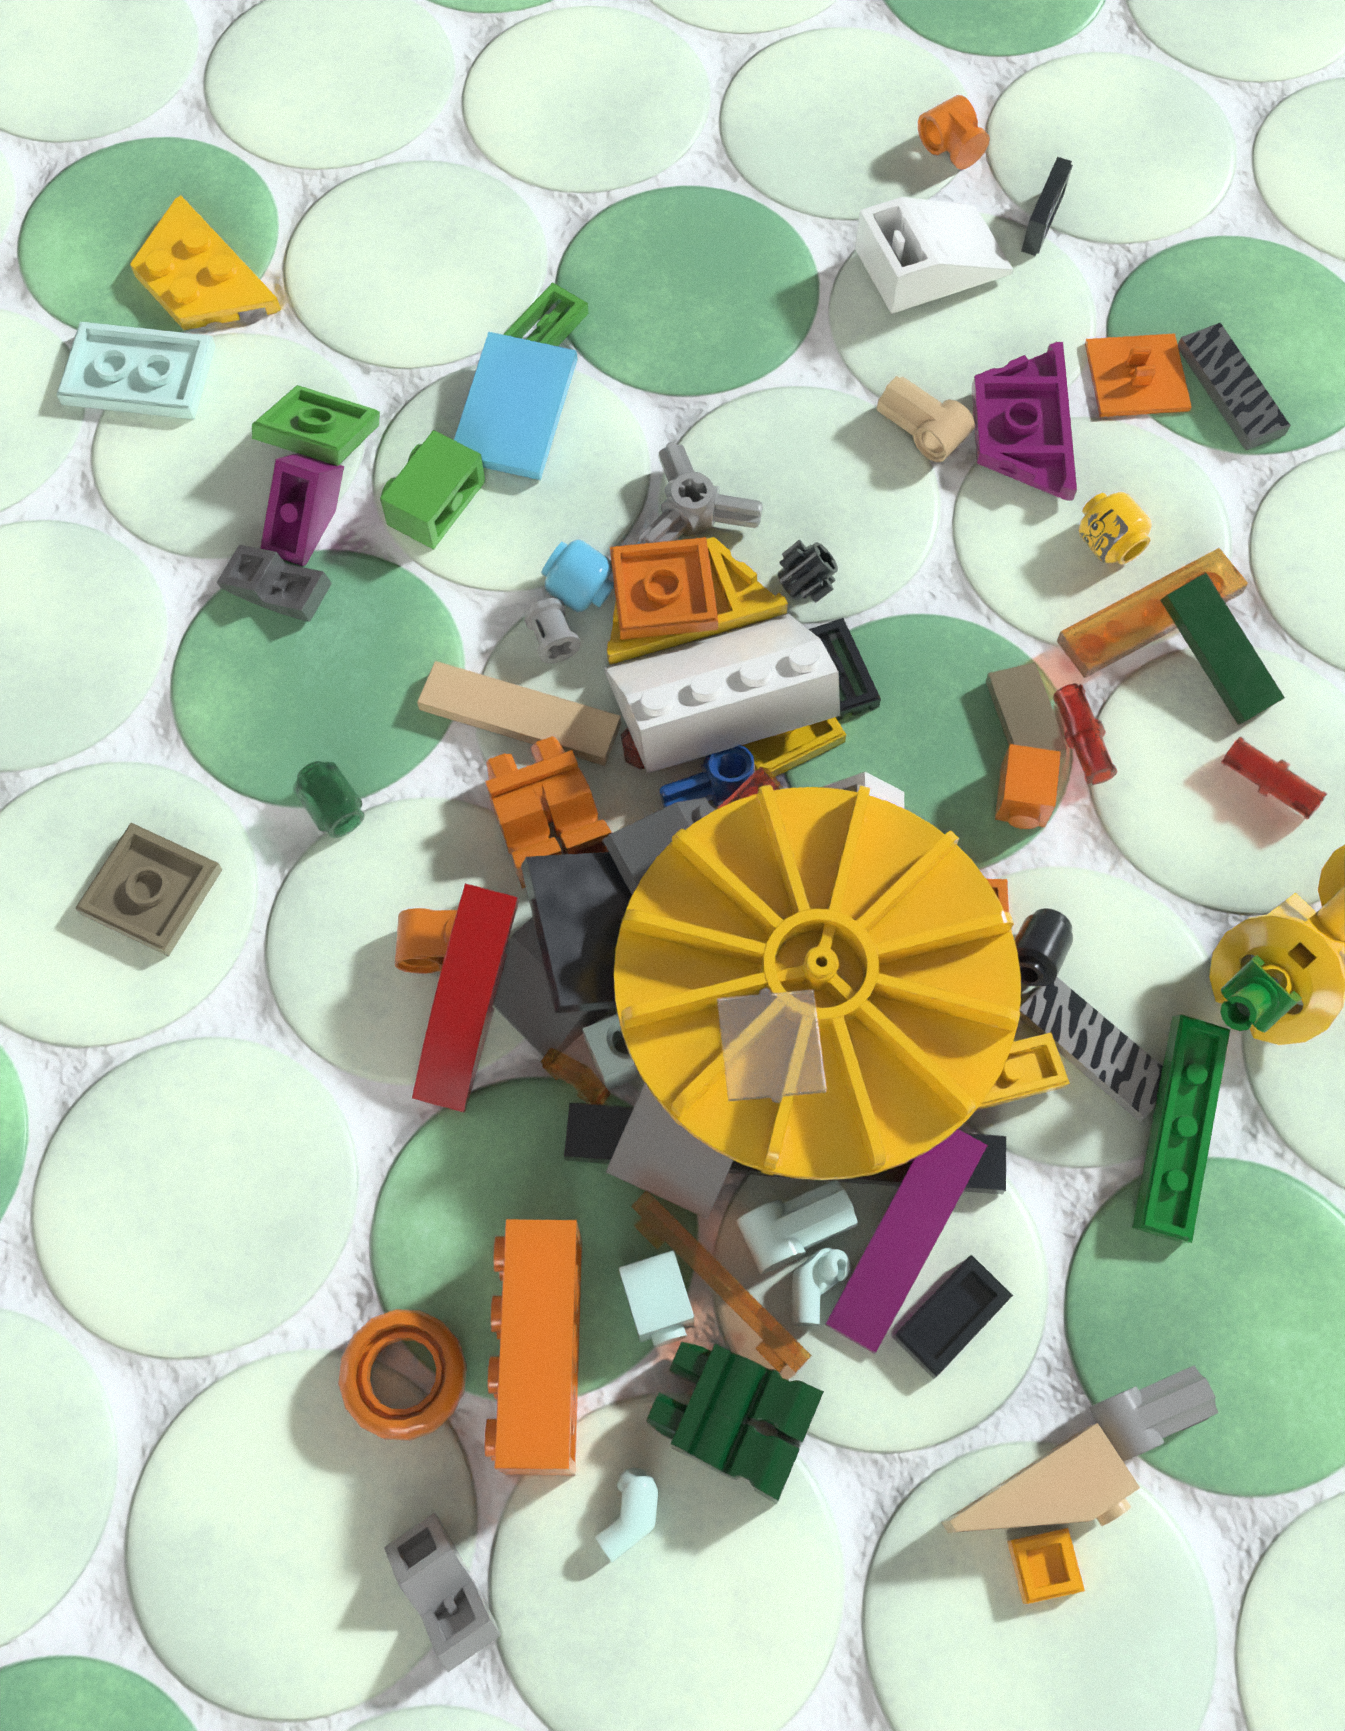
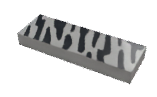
M1057 977L1052 984L1039 986L1020 1007L1019 1019L1038 1035L1052 1033L1058 1052L1134 1118L1141 1122L1152 1111L1156 1104L1163 1066Z

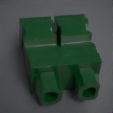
M681 1342L669 1372L696 1385L688 1405H684L659 1392L646 1419L647 1424L662 1436L672 1440V1449L689 1456L723 1476L733 1480L740 1478L749 1480L754 1491L777 1504L800 1448L775 1436L766 1437L760 1434L755 1427L748 1425L750 1421L758 1424L763 1422L772 1424L778 1431L777 1435L801 1447L824 1391L800 1380H786L782 1378L779 1371L768 1369L717 1344H714L711 1351L702 1346Z

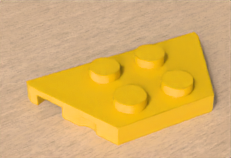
M181 195L175 198L130 263L135 277L184 331L206 327L213 322L227 323L240 320L239 312L265 307L267 315L281 310L277 297Z
M715 537L708 538L707 546L718 615V630L620 640L615 601L610 642L608 641L607 644L609 665L787 614V600L780 593L772 594L758 582V574L744 562L734 559L730 550Z

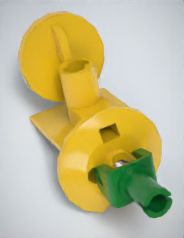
M1345 844L1332 853L1321 869L1318 893L1322 908L1316 912L1298 894L1294 893L1267 915L1249 917L1228 930L1212 953L1209 979L1215 1001L1222 1004L1220 1010L1222 1020L1231 1029L1237 1031L1250 1029L1254 1039L1277 1045L1304 1043L1326 1031L1344 1008ZM1300 1000H1302L1303 1005H1299L1297 1003Z

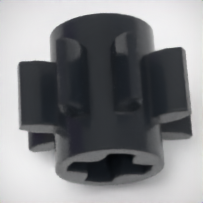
M798 540L782 553L784 559L779 563L783 568L778 571V579L792 598L801 600L802 598L806 599L810 595L812 600L817 603L834 590L832 583L836 580L832 575L838 571V566L831 553L822 544L815 542L813 545L810 544L808 547H805L802 541Z

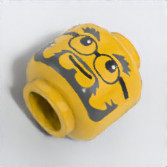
M1117 492L1107 496L1105 493H1100L1089 500L1082 509V513L1085 516L1079 525V535L1100 561L1105 563L1118 562L1123 565L1139 556L1149 545L1151 539L1148 535L1152 528L1151 520L1129 494Z

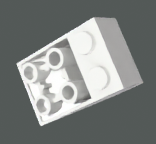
M900 197L860 210L855 250L891 314L1013 273V268L975 205Z

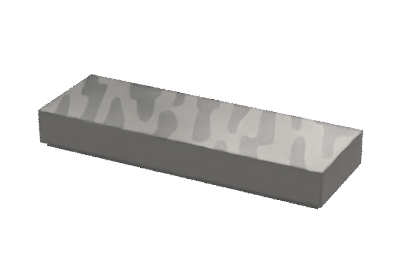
M1221 322L1180 338L1178 343L1180 353L1245 450L1286 435L1291 425Z

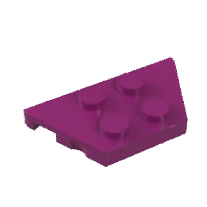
M1063 342L1049 344L1046 353L1029 360L1023 355L1009 361L1002 368H992L975 375L972 383V401L977 464L1066 501H1073L1077 492Z

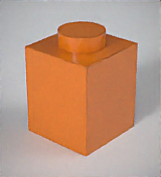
M1009 744L1000 769L995 820L1006 821L1011 826L1019 829L1046 827L1056 806L1060 751Z

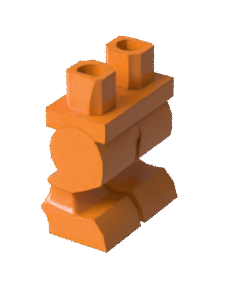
M554 736L537 741L531 746L535 763L517 769L512 754L506 753L486 761L489 780L485 782L490 802L504 837L507 850L513 857L516 874L522 889L526 888L521 865L526 857L562 855L555 837L551 838L549 823L553 824L556 836L560 837L562 841L564 855L609 852L603 839L612 832L603 819L598 821V812L592 792L582 771L578 767L573 751L565 752Z

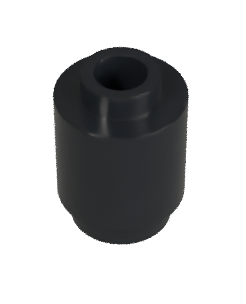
M1043 908L1035 911L1023 921L1014 940L1018 953L1021 983L1028 986H1047L1056 980L1073 943L1072 924L1061 912Z

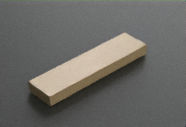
M438 661L434 662L417 701L421 711L530 744H535L537 741L554 736L565 752L572 750L575 757L603 766L607 763L621 726L620 715Z

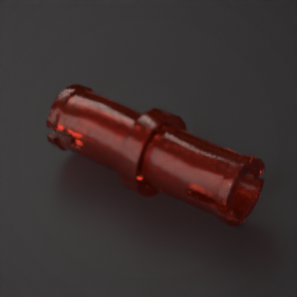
M1073 683L1058 689L1053 695V700L1058 706L1067 729L1064 738L1068 747L1075 749L1085 775L1086 783L1097 785L1112 779L1118 771L1103 740L1106 731L1102 721L1095 719L1083 685L1080 684L1078 686L1077 683Z
M1241 736L1234 742L1221 761V764L1227 765L1259 787L1258 793L1264 797H1268L1271 794L1304 816L1303 818L1307 821L1328 795L1327 792L1321 791L1289 770L1290 763L1283 759L1279 762L1275 761L1246 742Z

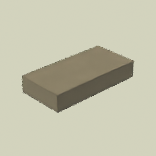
M1036 663L988 673L986 684L1008 745L1014 744L1060 751L1061 756H1064L1067 746Z

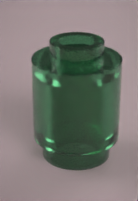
M315 761L299 771L293 786V792L320 831L327 832L332 838H339L349 834L362 823L365 817L364 812L361 810L362 800L336 763Z

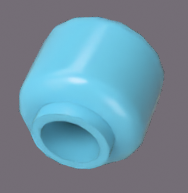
M580 539L574 540L568 545L562 541L553 551L541 571V574L546 577L545 590L554 598L562 600L566 606L575 612L585 611L592 603L600 608L614 588V582L609 580L612 573L611 560Z

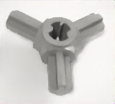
M670 442L659 451L658 458L668 480V484L665 487L667 499L661 504L662 514L639 536L638 544L677 540L681 535H699L708 529H713L715 522L749 528L759 526L763 510L760 501L719 494V486H714L708 477L693 470L685 448L681 444L676 445L675 442Z

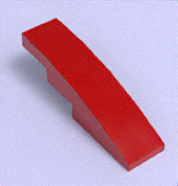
M465 883L434 996L412 1099L465 1113L494 1013L492 1006L507 957L505 950L520 901L518 897Z

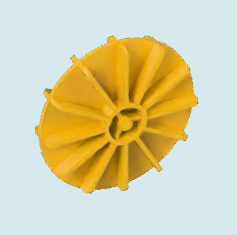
M766 785L758 788V794L736 800L714 810L693 823L686 830L680 829L672 836V842L656 857L641 878L629 901L620 927L614 965L615 1003L620 1028L628 1052L641 1078L655 1099L679 1126L681 1125L691 1135L716 1152L771 1176L776 1174L790 1178L811 1180L850 1179L874 1175L903 1165L925 1154L962 1126L988 1096L1010 1054L1019 1023L1021 974L1017 948L1011 930L1014 923L1010 912H1004L988 880L972 859L957 845L959 837L951 830L944 834L914 813L886 800L870 796L871 788L861 785L858 792L822 787L773 790L771 785Z

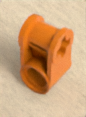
M413 908L401 911L398 914L395 967L404 972L416 974L441 971L457 910Z

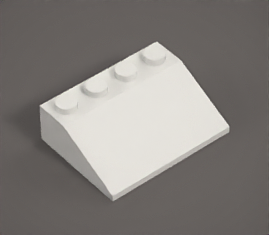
M789 614L604 667L606 677L647 773L840 716L839 672L821 639Z

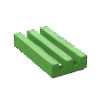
M552 282L503 335L522 339L536 324L537 328L525 340L559 346L589 314L588 303ZM558 299L561 300L549 315L545 314Z

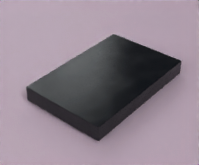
M609 852L526 857L521 868L555 1014L616 1008L614 986L616 945L621 923L632 894Z

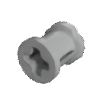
M547 598L535 602L524 612L526 626L534 630L540 644L537 652L541 661L553 664L569 659L576 654L581 646L578 635L570 631L564 618L566 615L564 603L558 598Z

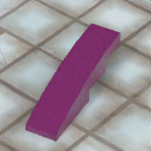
M957 1129L943 1142L914 1159L825 1323L827 1327L873 1354L877 1352L987 1147L986 1144Z

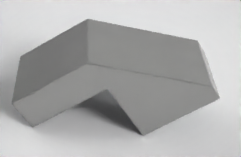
M436 1513L384 1547L399 1587L421 1616L436 1656L447 1672H450L501 1636L483 1594Z

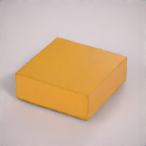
M1068 1528L1007 1541L1023 1604L1085 1591Z

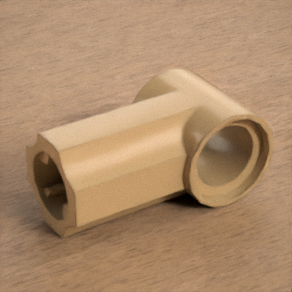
M896 376L886 386L884 393L878 400L877 411L913 435V440L918 450L926 458L934 462L944 461L975 428L973 416L963 404L951 399L941 403L903 376L901 378Z

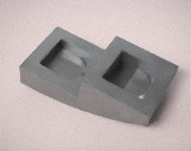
M238 545L216 582L220 588L246 601L277 613L309 622L332 584L323 571L285 564L277 552Z

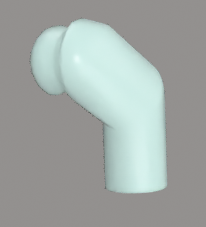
M824 1248L817 1251L795 1269L792 1283V1325H820V1296L839 1281L847 1278L850 1273L851 1262L845 1252L839 1249Z
M630 1468L621 1474L617 1483V1488L622 1492L620 1518L595 1537L612 1562L650 1533L656 1522L659 1491L655 1480L651 1476H647L646 1472L641 1468Z

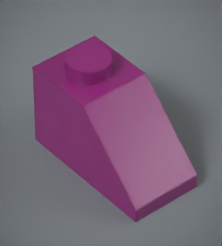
M299 453L275 459L260 549L277 552L283 560L301 566L306 565L336 512L344 466H336Z

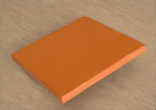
M1175 333L1086 339L1085 347L1099 417L1189 412L1192 406Z

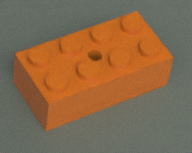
M506 1219L505 1236L495 1237L494 1272H499L500 1281H503L502 1296L493 1295L491 1303V1332H496L497 1339L500 1340V1356H490L488 1393L494 1394V1399L498 1400L497 1419H487L485 1457H491V1460L495 1461L494 1468L505 1475L576 1476L582 1238L577 1220Z

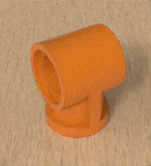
M956 95L924 112L918 119V132L925 148L931 154L937 156L948 151L951 163L957 169L962 170L972 166L981 158L989 145V134L983 128L978 127V119L974 107L963 95Z

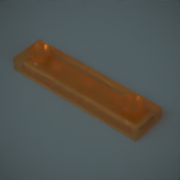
M1217 548L1060 631L1057 642L1082 676L1086 678L1178 629L1160 601L1172 591L1207 573L1226 603L1243 594L1248 582L1223 551Z
M646 1190L631 1206L641 1216L634 1225L637 1230L657 1250L666 1242L757 1333L762 1341L755 1349L777 1371L781 1373L788 1365L797 1374L812 1358V1355Z

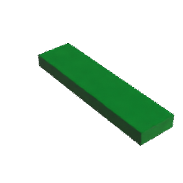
M1183 1014L1172 1017L1132 1225L1133 1229L1180 1243H1192L1231 1029Z

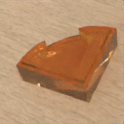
M552 1047L540 1061L542 1067L555 1080L560 1078L573 1085L579 1092L577 1097L588 1104L603 1105L611 1094L587 1065Z

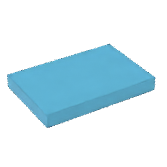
M488 331L454 440L480 453L483 468L541 481L578 360L577 351Z

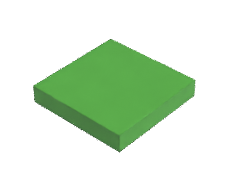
M297 385L252 423V439L339 466L379 427L380 411Z

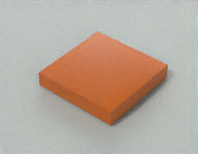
M706 537L610 547L620 640L718 630V615Z

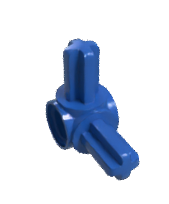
M742 745L707 755L703 764H701V773L663 785L659 789L664 808L676 802L706 798L707 801L712 800L716 807H723L736 800L757 793L753 755ZM731 776H739L737 778H728Z

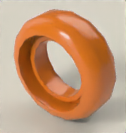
M395 1309L371 1318L353 1334L341 1357L338 1385L345 1409L361 1428L385 1440L411 1441L435 1432L454 1414L465 1392L467 1363L460 1341L442 1320L421 1310ZM401 1340L416 1341L426 1346L433 1355L436 1365L435 1383L429 1395L418 1405L407 1409H391L383 1405L373 1393L370 1382L372 1365L377 1355L388 1345Z

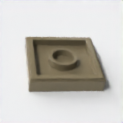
M130 823L75 909L82 916L166 956H170L223 869L216 861L134 823Z

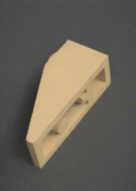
M1096 1423L1083 1428L941 1523L947 1533L1092 1521L1095 1518L1101 1526H1104L1131 1508L1126 1497L1140 1489V1486L1099 1424Z

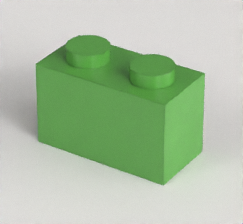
M433 430L423 444H418L413 448L409 455L408 463L396 478H391L385 484L382 490L380 501L387 525L434 550L486 482L481 454Z

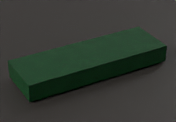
M1207 573L1172 591L1160 600L1238 725L1285 698Z

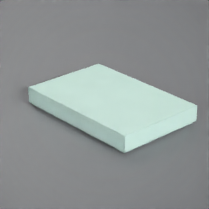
M80 322L56 395L61 405L195 420L215 350V343L212 336Z

